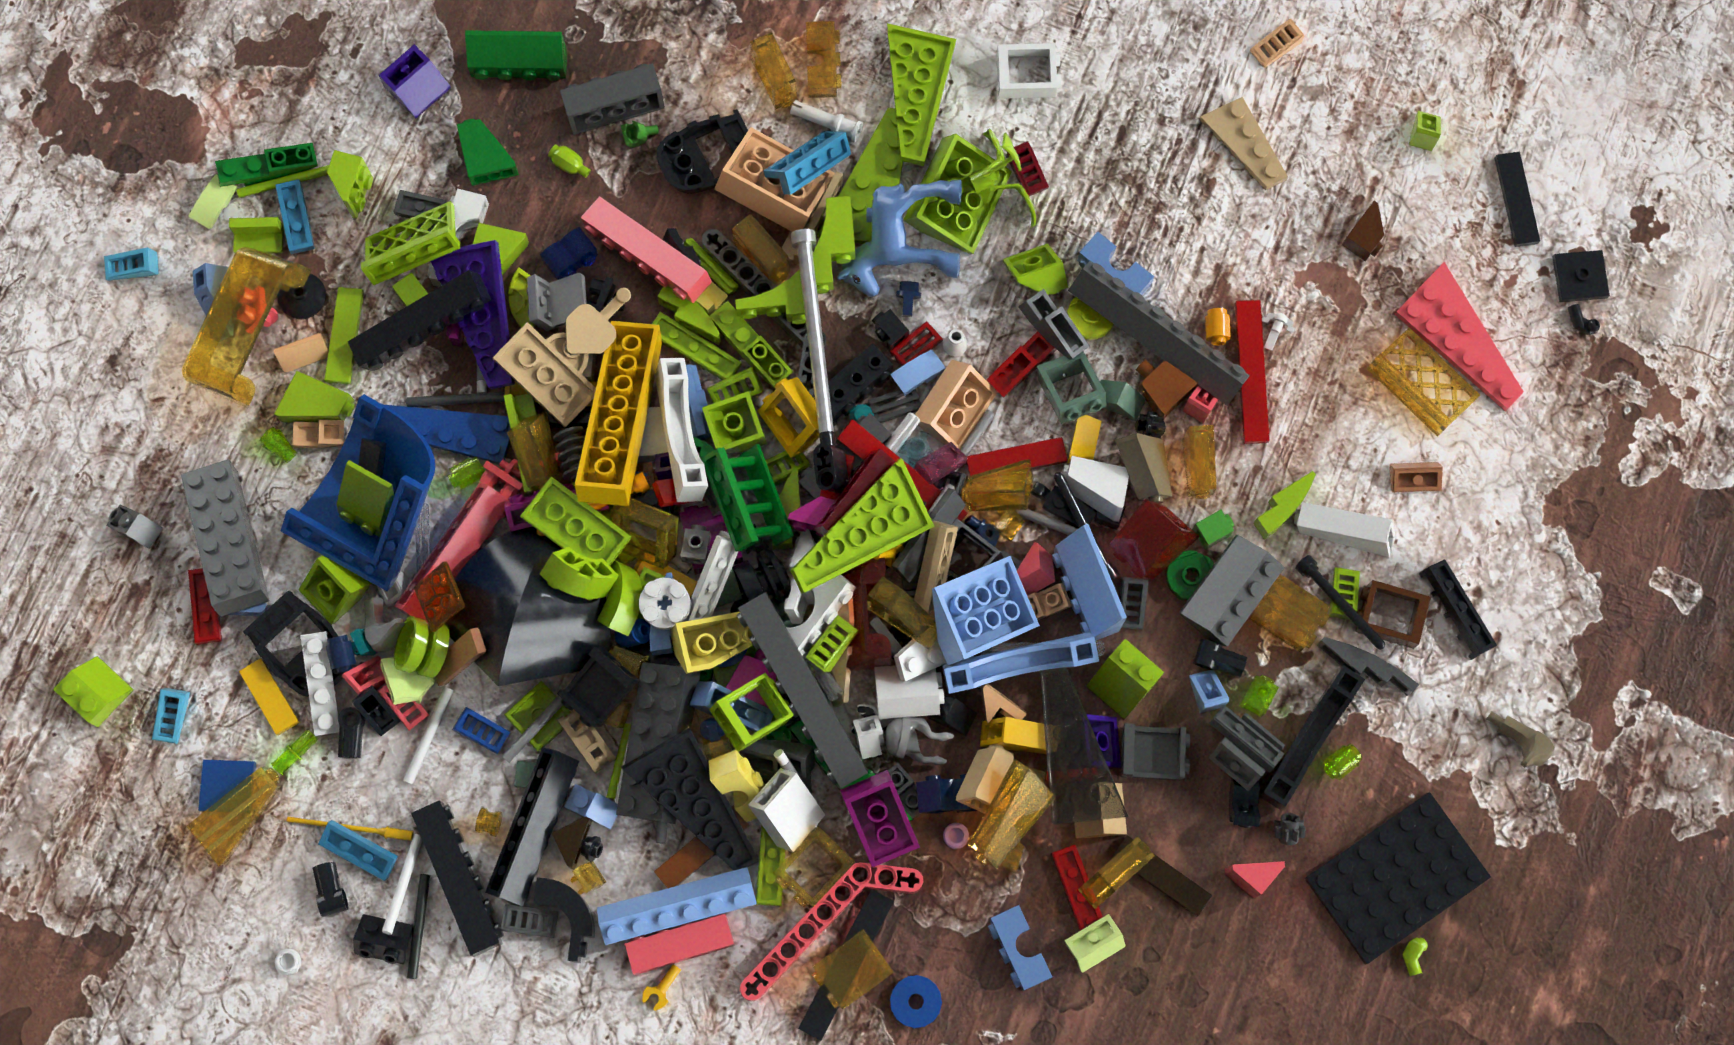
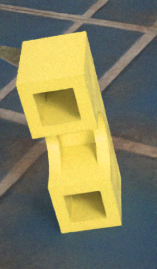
M737 750L708 760L710 781L722 795L733 791L734 809L746 822L757 819L748 804L766 785L759 772H755L751 768L746 757L743 758Z

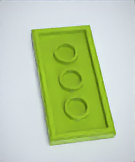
M552 476L520 515L522 519L562 549L570 547L584 557L592 559L603 558L609 566L612 565L632 539L629 534L589 504L578 502L577 495Z

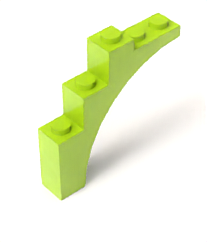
M850 196L826 198L824 226L813 252L818 294L834 290L832 262L836 261L839 264H846L851 262V260H856ZM800 269L790 279L772 290L753 297L735 300L737 317L742 316L744 319H752L762 314L776 317L786 312L787 322L792 321L793 324L806 323Z

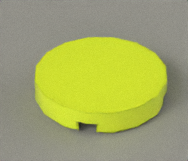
M1077 297L1070 302L1067 314L1085 339L1101 338L1112 329V322Z

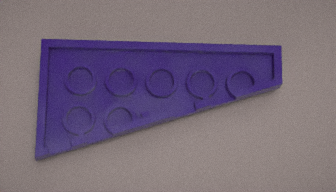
M496 240L462 246L458 250L430 261L441 285L446 284L468 270L481 275L491 301L484 304L485 306L481 310L465 315L464 319L458 322V324L462 328L467 338L466 341L477 359L476 362L487 386L495 389L515 385V380L492 359L510 340L499 243Z

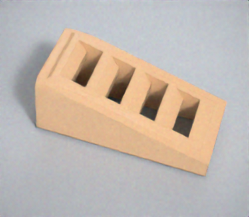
M1288 19L1253 46L1250 52L1263 68H1266L1301 44L1304 34L1292 19ZM1279 36L1286 43L1285 45H1283L1281 41L1278 39ZM1272 42L1278 51H1275L1269 43ZM1263 47L1271 55L1269 58L1261 50Z

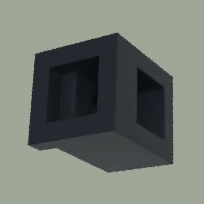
M891 309L885 313L880 312L872 320L875 324V334L882 342H887V350L889 352L909 336V329Z

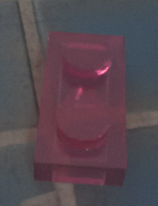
M951 441L916 462L914 469L932 485L965 465L968 458Z

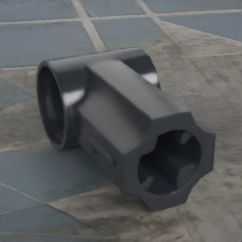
M1201 639L1193 664L1208 670L1216 669L1240 678L1245 669L1247 657L1226 650L1216 642Z
M347 707L341 710L338 716V723L340 724L338 758H361L365 718L358 709ZM351 713H356L358 718L356 724L348 726L346 723L347 716Z
M336 862L322 863L312 867L318 891L316 901L320 915L325 917L347 911L349 908L348 900L344 889L341 888Z

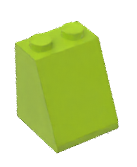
M1124 639L1086 687L1125 720L1159 681L1164 672L1128 640Z

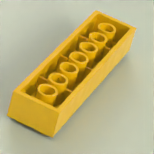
M611 321L616 330V338L604 351L575 480V489L578 502L628 506L652 395L655 372L658 366L662 337L660 325Z

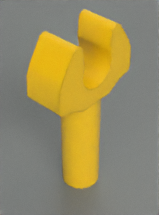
M899 544L873 559H883V564L893 568L892 564L896 560V554L902 552L904 547L902 544Z
M672 964L658 986H647L645 988L642 1002L646 1003L651 995L657 994L659 1001L655 1004L653 1010L657 1011L664 1008L669 1002L666 999V991L681 969Z

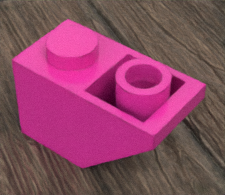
M821 496L789 513V524L798 531L806 532L807 529L816 531L814 528L835 500Z

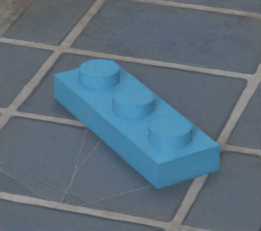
M298 179L276 184L289 252L296 254L315 249L301 181Z
M333 820L327 823L318 845L384 881L389 878L398 858L397 855Z

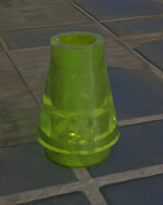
M271 427L259 440L263 444V448L280 457L286 463L290 462L297 454L280 429L277 430Z

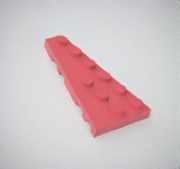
M1443 262L1394 315L1506 412L1524 391L1447 265Z

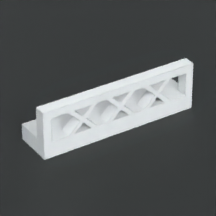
M720 530L719 535L716 536L690 599V613L682 622L712 617L739 552H735L729 533Z

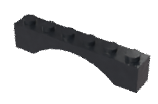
M1344 665L1336 672L1259 797L1279 810L1286 807L1324 741L1365 681L1363 677Z

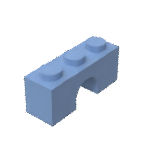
M1097 232L1079 252L1077 261L1080 267L1083 269L1089 261L1097 263L1112 277L1122 280L1130 290L1143 295L1152 285L1154 276L1136 261L1129 269L1124 271L1113 268L1109 260L1114 255L1117 246Z
M1019 905L990 918L989 932L993 940L998 939L1002 946L999 949V953L1005 964L1009 963L1013 970L1010 973V977L1016 988L1021 987L1022 991L1052 978L1042 953L1033 957H1024L1016 949L1017 937L1030 929Z

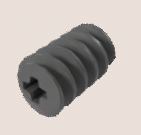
M582 426L564 429L553 437L554 442L558 443L555 446L556 451L560 453L558 461L563 462L560 465V470L564 472L562 474L564 481L575 482L583 449V445H580V442L585 440V436L577 434L584 430Z

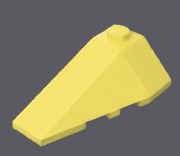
M740 612L680 622L672 627L669 632L674 653L686 674L712 669L753 646L749 638L753 635L748 626L744 628L737 617V614Z

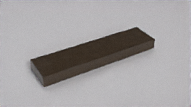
M1128 835L1112 856L1196 917L1200 915L1212 897V894Z

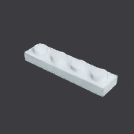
M327 631L300 635L314 735L338 733L340 724L338 723L339 715L333 673L326 650L328 645Z

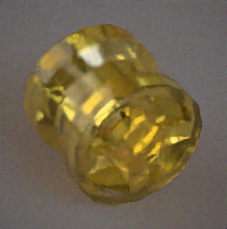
M482 807L476 820L475 832H488L490 836L496 837L502 822V812L496 811L493 813L489 812L487 808Z

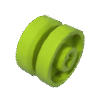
M409 616L404 622L405 625L400 630L395 645V668L409 673L416 670L418 675L434 678L441 670L447 655L450 638L448 626L433 621L427 624L425 619Z

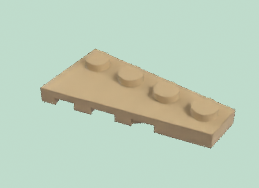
M1243 97L1200 116V122L1204 126L1207 125L1216 139L1226 145L1235 159L1238 158L1243 163L1245 169L1265 190L1287 181L1288 176Z

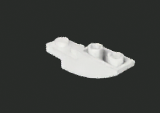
M808 529L806 532L801 531L800 537L796 539V549L793 557L789 559V571L815 545ZM793 578L789 597L784 602V611L787 613L792 624H801L807 605L815 604V597L812 589L801 594Z

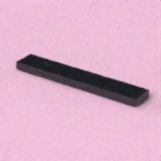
M871 889L798 1029L822 1041L894 903L893 900Z

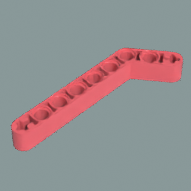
M862 862L852 865L743 980L740 986L742 996L748 1001H757L762 998L864 889L914 894L922 887V874L913 868L877 865L872 868L871 863ZM856 869L866 870L868 877L865 881L857 882L853 878V872ZM890 872L893 876L892 883L889 885L881 884L878 879L880 873ZM897 872L902 873L901 879H908L910 875H914V879L918 880L919 884L916 883L913 888H910L907 882L900 881V887H896ZM840 887H845L850 892L849 898L845 901H840L835 897V892ZM821 906H828L832 910V915L829 919L822 920L817 916V911ZM803 925L813 927L814 934L811 938L803 939L799 935V930ZM785 944L795 946L796 953L793 957L785 958L782 956L781 949ZM767 963L777 965L778 971L775 976L767 977L764 975L763 968ZM759 973L761 978L769 983L764 987L761 982L756 988L758 994L754 995L751 993L748 996L746 994L748 991L746 985L748 983L754 985L759 980L754 976Z

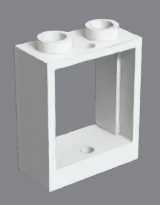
M1055 43L998 45L997 74L999 99L1056 97L1057 89L1061 88V74H1057L1056 66H1060V52H1056ZM1048 57L1050 82L1009 83L1008 58Z

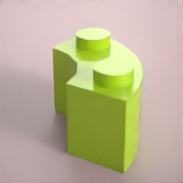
M570 547L553 552L540 572V575L547 581L550 587L587 600L606 597L619 577L603 558H587L576 553Z

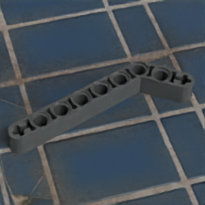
M710 229L703 234L702 243L704 251L749 297L759 295L758 292L762 289L772 290L777 287L720 231ZM729 256L736 258V261L733 263H726L724 260ZM744 273L753 274V277L749 280L741 278ZM786 312L781 313L780 316L771 317L802 347L798 378L805 387H807V379L811 380L809 393L811 396L814 395L812 370L805 367L808 362H811L806 323H803L805 326L802 329L797 330L792 327V321L787 322ZM822 331L824 352L826 353V335Z

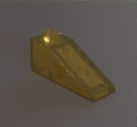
M882 576L869 592L866 608L927 649H930L937 640L935 620L903 589Z

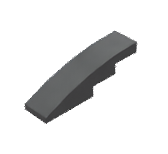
M1324 637L1317 644L1319 648L1338 664L1344 665L1358 675L1364 672L1381 687L1390 681L1408 696L1419 686L1416 681L1395 666L1353 645Z

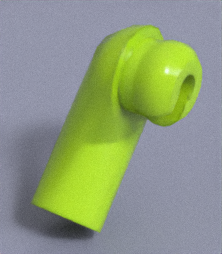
M1413 938L1403 951V958L1409 976L1422 973L1418 959L1428 947L1426 940L1423 938Z

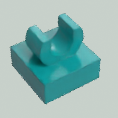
M356 629L350 633L354 641L352 642V647L356 656H374L378 653L367 642L364 633L365 629Z

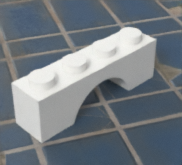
M457 189L456 195L452 196L450 201L455 208L456 237L459 239L467 230L478 227V223L483 224L489 203L485 195ZM430 263L428 268L429 279L433 286L441 287L442 285L435 275L432 263Z
M842 575L813 588L815 605L812 614L803 624L787 628L804 660L808 650L822 636V632L827 625L831 624L837 617V612L843 604L848 603L853 596L856 586Z

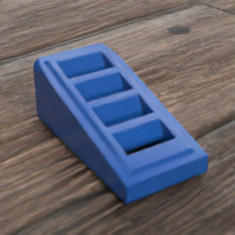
M468 707L464 708L452 729L496 754L499 753L510 734V731ZM468 717L473 718L468 729H463ZM479 721L482 725L477 734L474 735L472 731ZM488 726L491 730L486 739L483 740L481 736ZM495 732H499L500 735L495 744L491 745L490 741Z

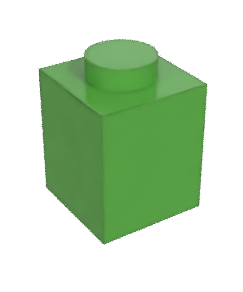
M1221 509L1197 522L1192 530L1206 550L1230 537L1234 532V523L1228 514H1224Z

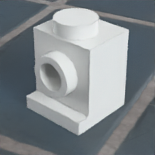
M878 715L853 720L857 745L862 759L882 755L880 744L884 743Z

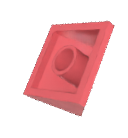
M1285 861L1234 864L1225 869V875L1254 899L1262 895L1284 869Z

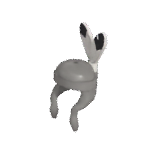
M859 704L857 706L859 714L864 718L878 715V709L868 704ZM921 717L879 719L882 728L887 726L885 745L891 755L898 758H904L907 755L916 762L923 764L941 765L947 762L946 759L939 756L924 757L921 754L915 729L923 732L928 738L939 741L952 739L954 737L953 734L948 732H931L930 726ZM854 726L851 728L853 734H855Z

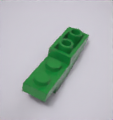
M313 142L264 149V154L215 161L220 187L243 183L244 186H249L307 171L318 166Z

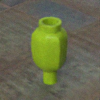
M555 144L549 151L548 157L562 171L569 174L579 173L585 178L589 175L591 170L583 165L581 156L572 149Z

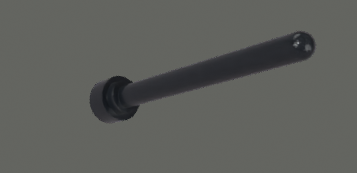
M1061 472L1055 473L1054 479L1079 528L1088 524L1064 475ZM1092 532L1110 578L1113 579L1119 576L1120 573L1117 567H1113L1112 563H1108Z
M1307 555L1301 559L1295 569L1302 576L1311 577L1377 649H1384L1385 642L1323 577L1318 571L1319 567L1311 555Z

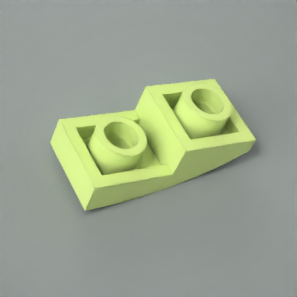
M215 174L201 193L188 217L206 228L212 229L222 209L228 206L238 186L220 187L218 175Z

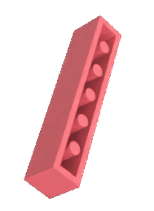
M600 196L582 215L581 219L585 224L584 230L590 236L601 238L602 243L607 248L618 250L624 260L629 263L631 261L635 262L640 271L646 275L650 273L655 276V280L664 288L668 285L681 300L686 298L694 303L711 284L712 281L704 268Z
M479 483L394 607L407 616L425 619L427 623L433 621L437 615V609L443 602L455 577L464 565L480 550L482 543L492 536L494 532L493 527L498 520H501L506 515L504 505L509 500L491 486Z

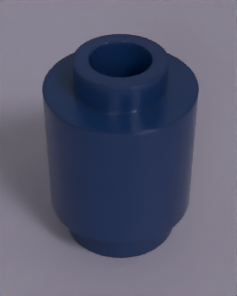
M347 635L327 639L328 645L326 650L330 668L336 669L337 673L351 670V665L356 664L351 640L348 641Z

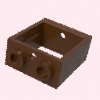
M1372 580L1367 586L1364 585L1360 594V600L1363 603L1361 610L1357 609V613L1383 640L1412 649L1417 647L1420 643L1431 597ZM1376 591L1415 602L1407 634L1368 623ZM1356 627V631H1355V632H1358V633L1363 634V633Z

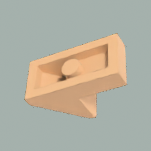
M988 683L981 685L984 715L987 723L991 721L999 708H1002L1000 713L1005 717L1023 720L1026 716L1023 708Z

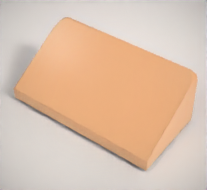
M317 333L278 347L273 351L282 370L287 373L328 358L329 349L323 336Z

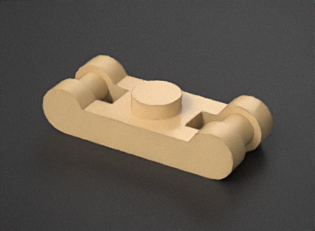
M573 709V712L566 717L561 716L557 721L594 773H597L601 770L602 765L608 761L611 763L616 757L593 726L588 727L582 723L583 726L574 731L571 725L578 720L580 721L579 717L581 715ZM599 747L602 754L594 759L590 752Z

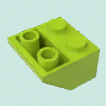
M334 150L327 173L352 218L357 219L359 212L364 210L366 202L364 197L366 191L370 190L372 186L373 176L362 157Z

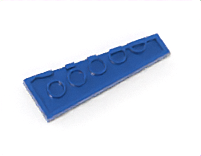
M385 405L410 422L423 435L430 447L495 464H500L506 458L512 439L508 416Z

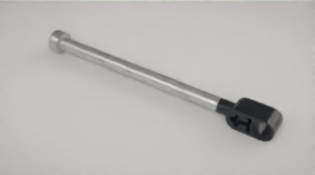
M799 229L791 233L792 247L798 251L820 444L816 446L813 452L816 484L822 490L841 493L848 484L849 479L845 452L842 448L837 447L835 443L812 247L816 245V235L813 229Z

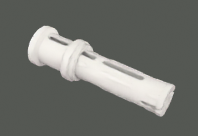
M798 100L793 102L795 106L792 105L791 115L829 128L833 132H846L847 137L851 138L853 142L858 140L863 122L849 120L843 114L835 116L801 103Z

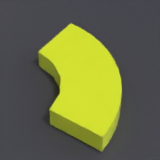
M518 267L509 286L510 309L515 321L521 328L527 322L534 328L535 324L530 322L528 317L527 277L530 275Z

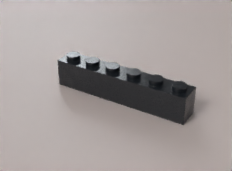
M468 270L349 340L348 344L358 367L375 371L382 368L383 363L388 360L401 357L404 354L403 352L410 347L413 348L421 345L424 342L423 340L429 336L440 334L446 326L462 321L464 316L470 312L481 310L484 308V304L491 301V298L481 275Z
M542 747L485 893L523 907L529 895L533 879L538 872L544 851L548 846L552 830L558 821V815L563 802L567 798V792L576 774L579 760L557 750Z
M439 800L412 812L411 815L470 956L476 957L502 945L501 937L504 936L499 922L494 923L491 914L494 913V909L488 898L484 900L481 890L484 889L483 883L479 875L474 876L471 869V866L474 865L473 859L469 851L464 852L461 843L464 842V838L459 828L454 829L451 819H454V814L449 804L444 805Z

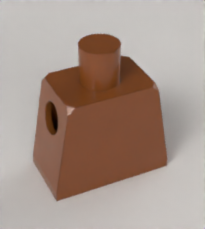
M1144 360L1136 368V371L1144 378L1138 390L1159 417L1165 418L1194 391L1197 385L1195 380L1167 361H1163L1155 369L1147 360Z

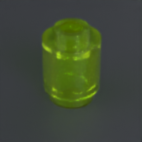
M476 456L472 459L468 457L449 468L451 474L447 475L454 489L459 486L463 490L480 480L485 470Z
M1343 745L1324 760V771L1331 779L1341 780L1359 766L1362 755L1354 745Z

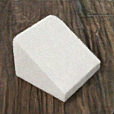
M400 572L397 580L388 592L377 586L387 607L396 604L410 582L406 574Z

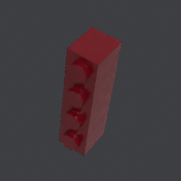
M882 449L872 451L814 529L824 536L896 461Z

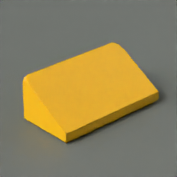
M1083 415L1076 420L1067 463H1070L1072 456L1089 460L1094 459L1102 421L1088 415Z

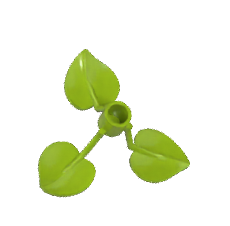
M989 128L983 135L995 146L996 160L986 168L969 175V178L976 193L988 188L991 192L1001 189H1016L1028 204L1032 228L1036 224V212L1023 186L1018 183L994 185L998 181L994 173L996 170L1003 166L1006 167L1009 162L1014 160L1018 171H1021V164L1007 133L1003 134L1002 146H1000L996 135ZM1002 148L1010 154L1007 159H1005Z

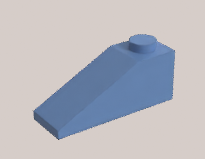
M698 681L689 705L713 716L709 709L716 701L733 691L715 682ZM742 697L730 704L745 728L754 732L769 725L773 718L769 708L746 697Z

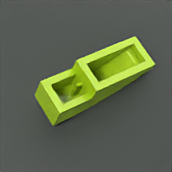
M668 285L666 288L663 287L657 296L659 305L675 312L676 322L719 345L721 342L720 333L697 301L692 303L686 298L681 300Z
M798 470L791 472L779 496L787 519L789 513L800 508ZM792 537L778 546H774L772 542L773 550L793 549Z
M1314 471L1271 497L1268 503L1272 509L1257 517L1253 523L1264 540L1276 532L1302 503L1316 476Z

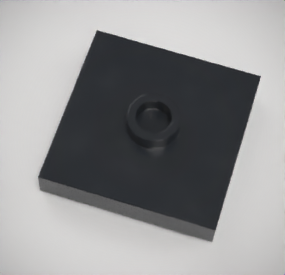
M1603 250L1559 253L1552 256L1559 302L1607 299L1610 296Z

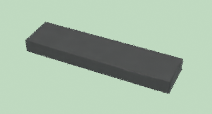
M948 488L929 516L932 521L952 525L966 504L954 489ZM930 529L911 538L892 564L894 570L906 582L910 583L922 566Z

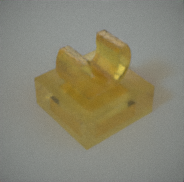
M1007 507L1006 510L999 509L998 513L1001 518L998 522L992 520L990 523L995 526L1004 539L1012 542L1025 521L1015 509Z
M593 861L583 864L572 871L575 876L570 880L572 883L579 881L582 889L578 891L579 894L598 889L606 883V880Z

